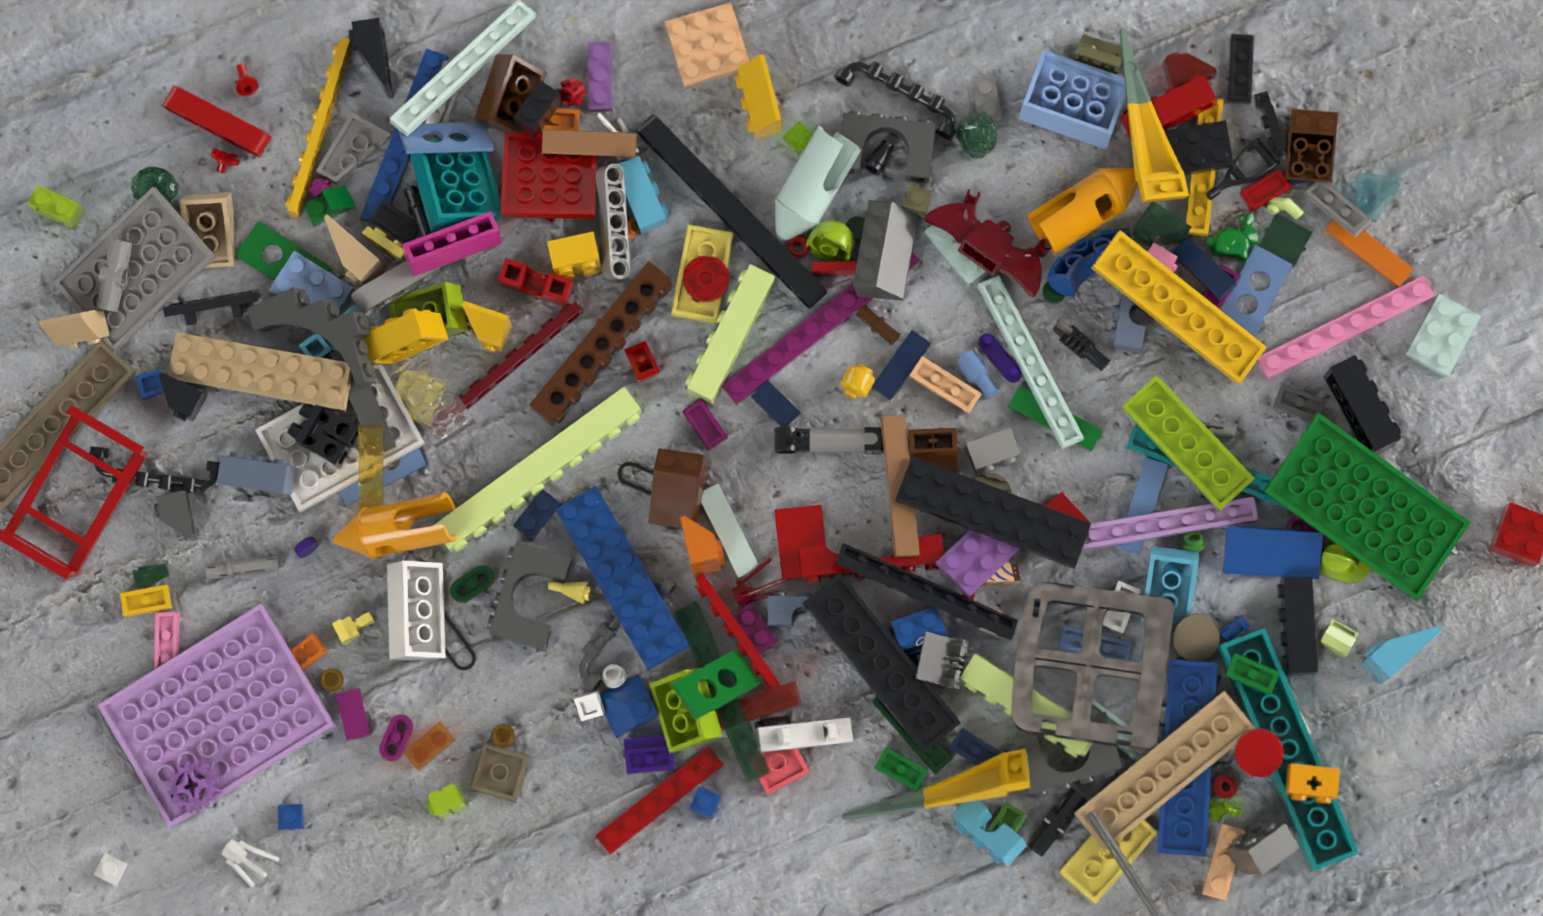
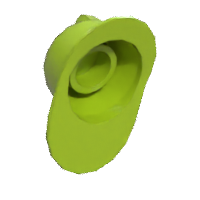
M1331 540L1322 542L1320 574L1348 583L1361 581L1367 576L1370 568Z

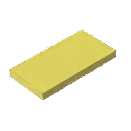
M693 225L687 226L671 316L717 324L722 297L714 302L707 303L694 300L687 294L684 288L683 275L685 267L690 261L699 256L716 257L728 269L734 232Z
M1143 820L1117 841L1116 844L1129 864H1131L1157 835L1158 831L1146 820ZM1090 835L1058 873L1095 905L1122 875L1123 871L1109 849L1104 851L1094 837Z

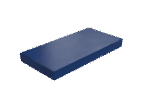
M1227 525L1223 573L1287 578L1313 577V579H1319L1323 535L1318 531Z

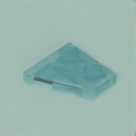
M1358 173L1354 205L1371 218V222L1376 223L1403 182V178Z

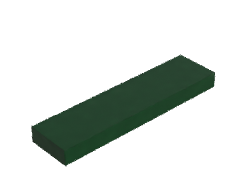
M877 697L872 701L873 705L934 775L953 760L939 742L923 754L880 699Z

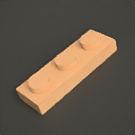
M923 356L909 375L911 379L968 415L982 396V393Z
M1221 824L1201 894L1226 901L1236 867L1226 848L1233 844L1232 840L1245 834L1244 830Z

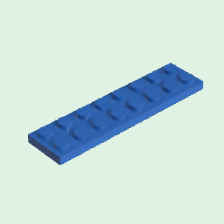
M597 486L556 508L555 510L647 670L654 668L690 647Z
M1169 660L1164 740L1215 699L1217 663ZM1211 766L1160 806L1157 853L1206 857Z

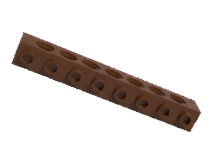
M648 261L529 404L530 409L552 427L555 423L560 424L566 417L567 412L565 411L571 404L575 406L581 399L582 394L580 393L586 386L588 388L591 387L596 381L597 376L595 375L601 368L603 370L606 369L611 363L612 358L610 357L613 353L622 350L627 343V340H625L630 333L634 334L640 328L642 318L645 315L649 316L655 310L657 300L660 297L664 298L672 288L670 286L671 278ZM645 287H651L654 291L650 296H643L641 290ZM629 305H636L639 309L635 314H629L626 312V308ZM614 323H622L624 325L620 332L612 331L611 326ZM599 341H607L609 346L605 350H599L596 348ZM590 358L594 361V364L590 368H584L581 366L584 359ZM571 376L579 379L575 386L567 385L566 381ZM556 394L564 397L563 402L560 404H553L551 399Z

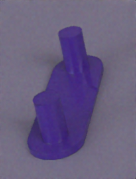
M983 334L978 341L981 350L1008 382H1018L1022 376L1020 368L993 335Z

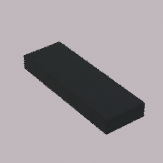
M1230 35L1227 103L1251 104L1254 35Z

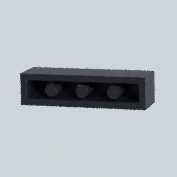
M1313 577L1283 578L1280 584H1277V597L1282 601V608L1278 609L1279 622H1283V632H1280V645L1284 646L1285 653L1284 656H1281V668L1286 670V676L1315 675L1318 673Z

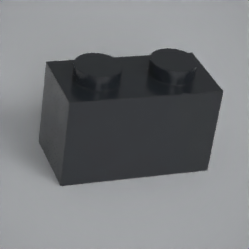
M540 81L513 117L516 127L535 139L562 103L560 93Z

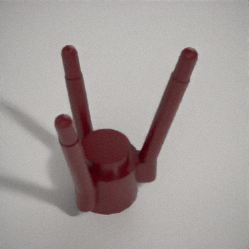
M770 557L760 563L746 576L735 581L737 586L732 588V592L739 605L766 599L768 596H773L774 592H781L777 590L756 595V593L783 583L785 581L784 578L774 580L757 588H753L751 583H745L772 561Z

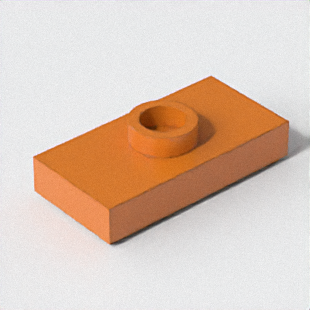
M315 633L310 634L291 649L292 654L303 671L328 653Z

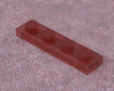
M792 681L729 702L716 709L715 712L721 731L803 704L796 681Z

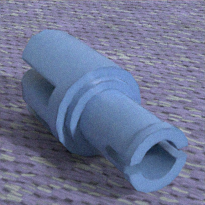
M973 351L964 352L959 357L958 366L968 382L976 383L988 400L999 392L987 376L989 369L977 353Z

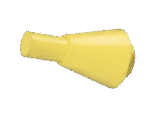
M550 580L548 584V590L561 592L583 605L592 598L593 587H590L589 581L560 583Z

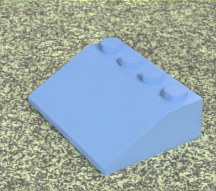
M1043 50L1018 119L1107 149L1126 95L1125 79L1108 71Z

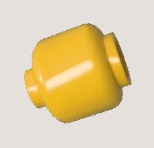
M859 363L856 366H849L840 381V386L844 389L843 394L852 400H856L857 397L865 398L875 383L872 375L873 371Z

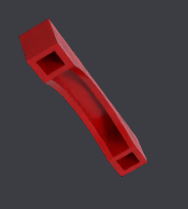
M942 534L918 536L920 553L918 557L894 558L893 554L880 559L911 573L916 572V568H925V571L939 570L936 562L944 555ZM824 546L799 548L798 550L801 580H807V583L821 582V578L827 577L833 579L839 573L844 578L847 575H854V578L865 577L836 564L835 561L838 554Z

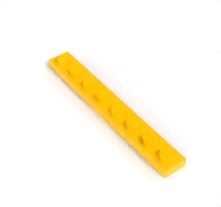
M341 37L339 44L336 43L334 46L333 57L335 58L333 64L327 68L326 78L328 80L326 87L322 86L320 91V106L315 108L312 120L314 125L312 130H308L306 136L307 148L306 151H302L299 158V165H301L299 173H295L293 177V193L288 195L285 208H287L289 215L294 218H300L309 184L312 180L353 48L348 38Z

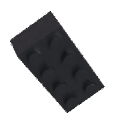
M1354 355L1331 366L1323 378L1357 441L1378 455L1395 446L1401 439V430L1396 422L1391 421L1388 415L1390 413L1385 401H1381L1378 397V388L1375 382L1369 380L1366 375L1367 368L1362 359L1358 360L1357 356Z

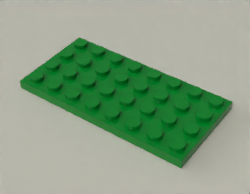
M1320 413L1314 415L1262 491L1415 601L1419 600L1471 523Z

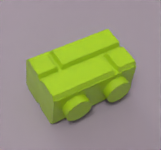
M38 184L27 204L33 212L59 224H64L73 230L76 228L84 212V208L80 203Z
M453 784L443 787L442 791L438 789L429 793V801L425 802L430 814L433 817L438 816L443 820L453 816V813L457 814L466 810L467 807L460 789Z

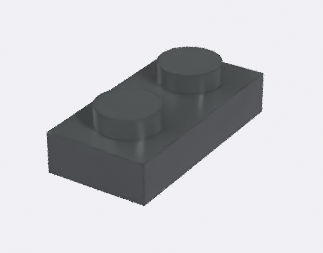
M1282 383L1273 407L1311 421L1316 413L1322 414L1327 400Z

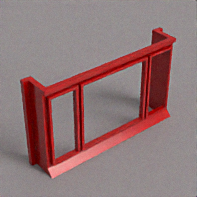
M70 405L66 412L71 417L7 527L0 529V541L66 580L70 576H77L148 455V452L144 451L145 447L73 405ZM80 421L133 452L122 472L69 441ZM64 448L69 449L118 478L84 538L30 507ZM26 513L80 544L69 564L15 534Z

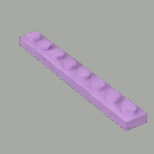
M1254 497L1232 500L1220 512L1213 504H1206L1093 523L1090 526L1082 551L1222 528L1227 525L1234 526L1257 522L1259 519Z

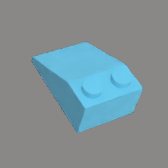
M1151 546L1144 595L1166 598L1173 602L1172 627H1174L1182 617L1191 615L1199 552Z
M1437 626L1388 640L1382 645L1378 642L1364 654L1367 659L1362 663L1383 684L1443 629Z

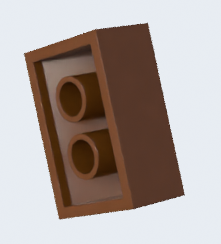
M497 54L474 119L490 128L503 132H524L516 127L513 117L539 82H544L547 73L513 54Z

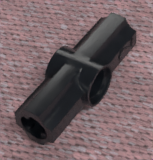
M1071 787L1057 806L1053 807L1042 820L1041 826L1026 843L1027 846L1043 857L1055 840L1060 838L1071 825L1072 819L1075 817L1074 813L1085 805L1087 799Z

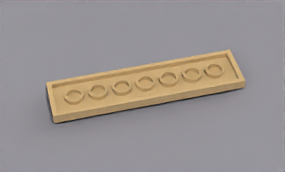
M178 332L175 334L168 372L169 376L179 381L306 404H317L318 406L345 411L352 380V372L346 362Z
M1224 691L1074 814L1102 849L1106 851L1108 850L1107 846L1087 817L1089 812L1095 810L1114 841H1119L1233 748L1242 734L1248 730L1255 729V727Z

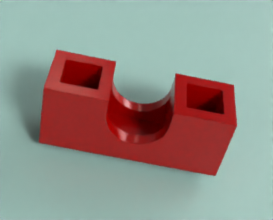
M505 258L498 277L501 287L562 307L568 304L574 288L572 279L553 273L549 275L533 271L526 264Z

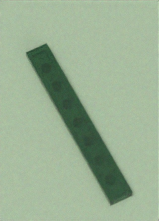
M694 601L676 611L675 614L698 668L720 658L721 655L698 602ZM724 670L719 671V682L725 687H734L728 672ZM707 682L711 698H714L716 694L715 689L711 683ZM739 697L716 709L747 783L751 784L770 774V769Z

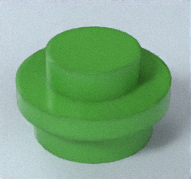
M1198 532L1186 533L1181 541V546L1186 551L1199 552L1204 549L1205 540L1202 534Z

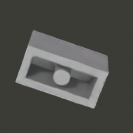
M1011 427L970 441L965 445L974 473L981 472V475L994 471V467L1001 464L1004 467L1015 464L1017 462L1016 459L1021 454Z

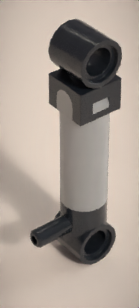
M790 426L774 428V452L779 454H794L797 452H864V455H881V453L884 454L881 427H865V429H798Z

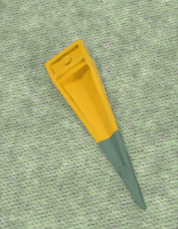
M1122 27L1119 32L1135 180L1138 182L1142 203L1185 199L1189 194L1184 172L1153 107L1126 31Z
M1026 749L1001 753L973 768L931 786L879 804L844 813L842 815L843 820L1007 796L1010 791L1030 788Z

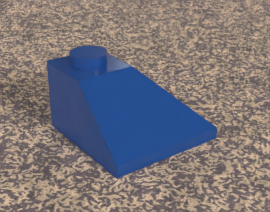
M639 674L626 680L617 688H609L599 693L606 712L605 716L616 739L659 718Z

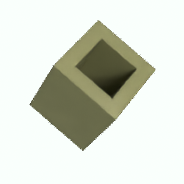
M910 184L903 207L918 214V218L924 219L931 200L932 190Z

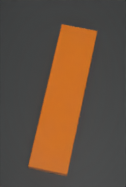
M1334 220L1324 230L1397 288L1403 284L1414 270V268L1364 230L1354 238Z

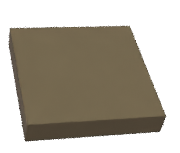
M483 743L470 790L517 803L530 756Z

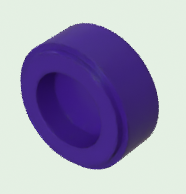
M307 537L295 546L294 552L299 558H305L313 553L319 544L314 537Z

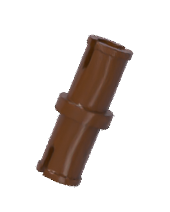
M866 304L857 311L856 316L871 328L870 331L879 334L889 345H893L899 339L901 334L886 323V319L883 316L879 317Z

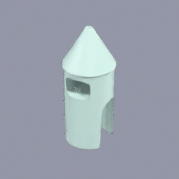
M818 125L778 196H775L776 238L781 244L821 223L822 216L861 152V149L856 144L836 132L831 137Z

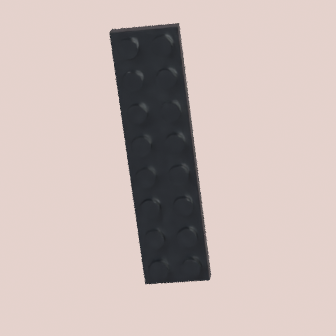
M914 456L910 459L895 499L898 503L1072 569L1076 568L1091 523Z
M841 573L802 603L923 754L961 724L960 720L929 682L915 679L917 667Z

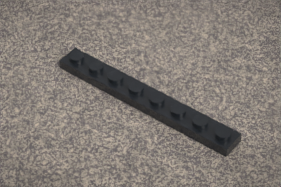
M842 543L835 563L843 568L850 569L868 579L884 584L890 589H895L911 598L925 602L933 608L950 613L952 616L968 621L976 627L984 628L999 637L1009 640L1013 638L1018 623L1017 619Z

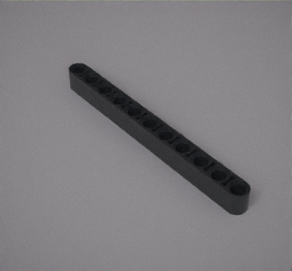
M652 114L636 129V132L644 142L807 308L811 309L827 294L822 284L656 115Z

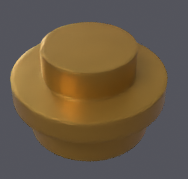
M329 668L321 674L320 684L328 692H337L344 684V676L338 669Z
M499 724L492 730L491 740L497 747L507 748L513 744L515 732L511 726Z

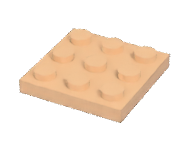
M731 2L665 21L684 88L737 73V67L749 61Z

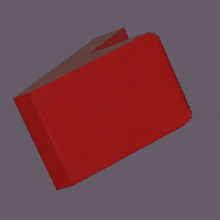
M646 341L624 349L638 383L660 374L658 365Z

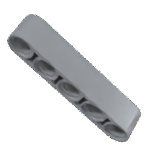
M610 164L601 166L596 172L601 265L605 278L608 280H618L626 278L630 273L625 181L621 166ZM608 170H610L613 174V179L611 181L607 177ZM610 193L614 196L613 204L608 199ZM611 217L616 221L614 228L610 224ZM613 240L617 243L616 251L611 246ZM614 264H617L619 267L617 275L613 271Z
M458 260L414 277L407 261H404L358 288L351 297L361 312L368 316L449 269Z

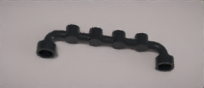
M875 61L870 66L862 62H852L845 68H839L836 72L835 80L844 86H850L855 78L852 74L853 72H863L869 79L873 81L878 80L885 84L888 89L906 95L910 101L919 102L931 112L943 115L946 118V123L941 122L936 133L948 141H952L957 132L954 128L955 116L948 107L943 105L945 99L940 95L933 94L931 98L923 94L925 89L921 85L913 83L909 87L903 84V76L896 72H893L891 76L882 73L884 67Z
M90 446L89 453L103 461V458H108L109 449ZM207 461L206 471H210V475L204 480L141 471L137 472L133 480L135 481V486L149 487L150 483L159 484V489L172 490L173 486H181L182 491L196 493V488L207 489L217 482L220 462ZM94 465L98 473L112 478L111 482L116 483L118 478Z

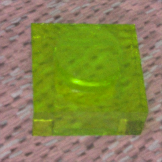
M799 121L782 136V139L799 155L804 151L813 134Z

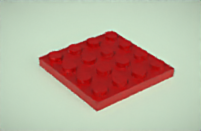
M525 132L504 133L501 218L595 219L597 155L542 153L543 132H539L535 139Z

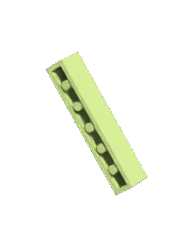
M751 264L747 270H742L738 278L740 285L737 291L733 289L727 300L730 304L726 311H721L717 320L719 326L716 332L711 331L706 343L709 344L705 352L701 351L696 361L698 367L695 373L690 372L685 382V385L688 386L687 392L712 405L776 282L774 275Z
M974 654L960 679L965 681L964 686L975 693L977 690L985 694L984 699L995 706L997 703L1005 707L1004 712L1011 716L1014 676L983 656ZM1032 688V710L1034 713L1068 719L1072 717L1071 712ZM1042 722L1041 728L1056 730V724ZM1044 735L1047 740L1054 744H1057L1059 741L1065 745L1064 750L1074 757H1077L1078 754L1085 756L1093 744L1091 742Z

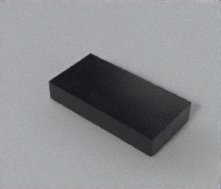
M385 200L380 202L369 219L403 243L412 241L418 233L414 220Z

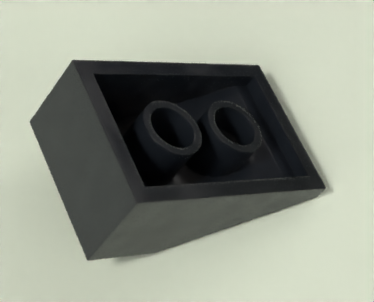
M380 18L351 21L352 29L348 30L353 50L358 51L360 58L388 98H394L385 31Z

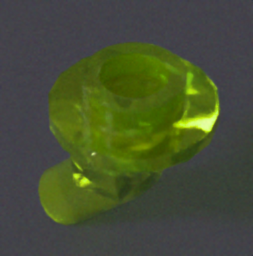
M1213 799L1209 800V816L1212 820L1216 819L1217 822H1222L1225 814L1239 818L1242 813V809L1229 803H1220Z

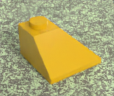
M463 301L464 311L480 345H483L482 348L492 353H496V350L503 352L512 328L509 317Z

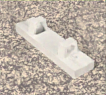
M850 718L756 729L759 753L853 742ZM823 727L827 728L828 736L826 738L824 737Z

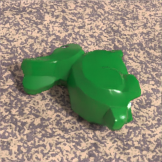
M1252 213L1240 214L1238 217V230L1227 227L1218 231L1213 236H1207L1206 242L1211 247L1212 255L1236 258L1241 262L1247 261L1250 245H1257L1259 242L1257 231L1252 227L1254 215Z

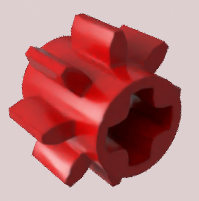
M573 77L571 80L566 78L560 82L561 87L557 89V92L560 93L562 103L571 107L573 104L578 106L584 102L583 97L587 95L584 83L576 80V77Z

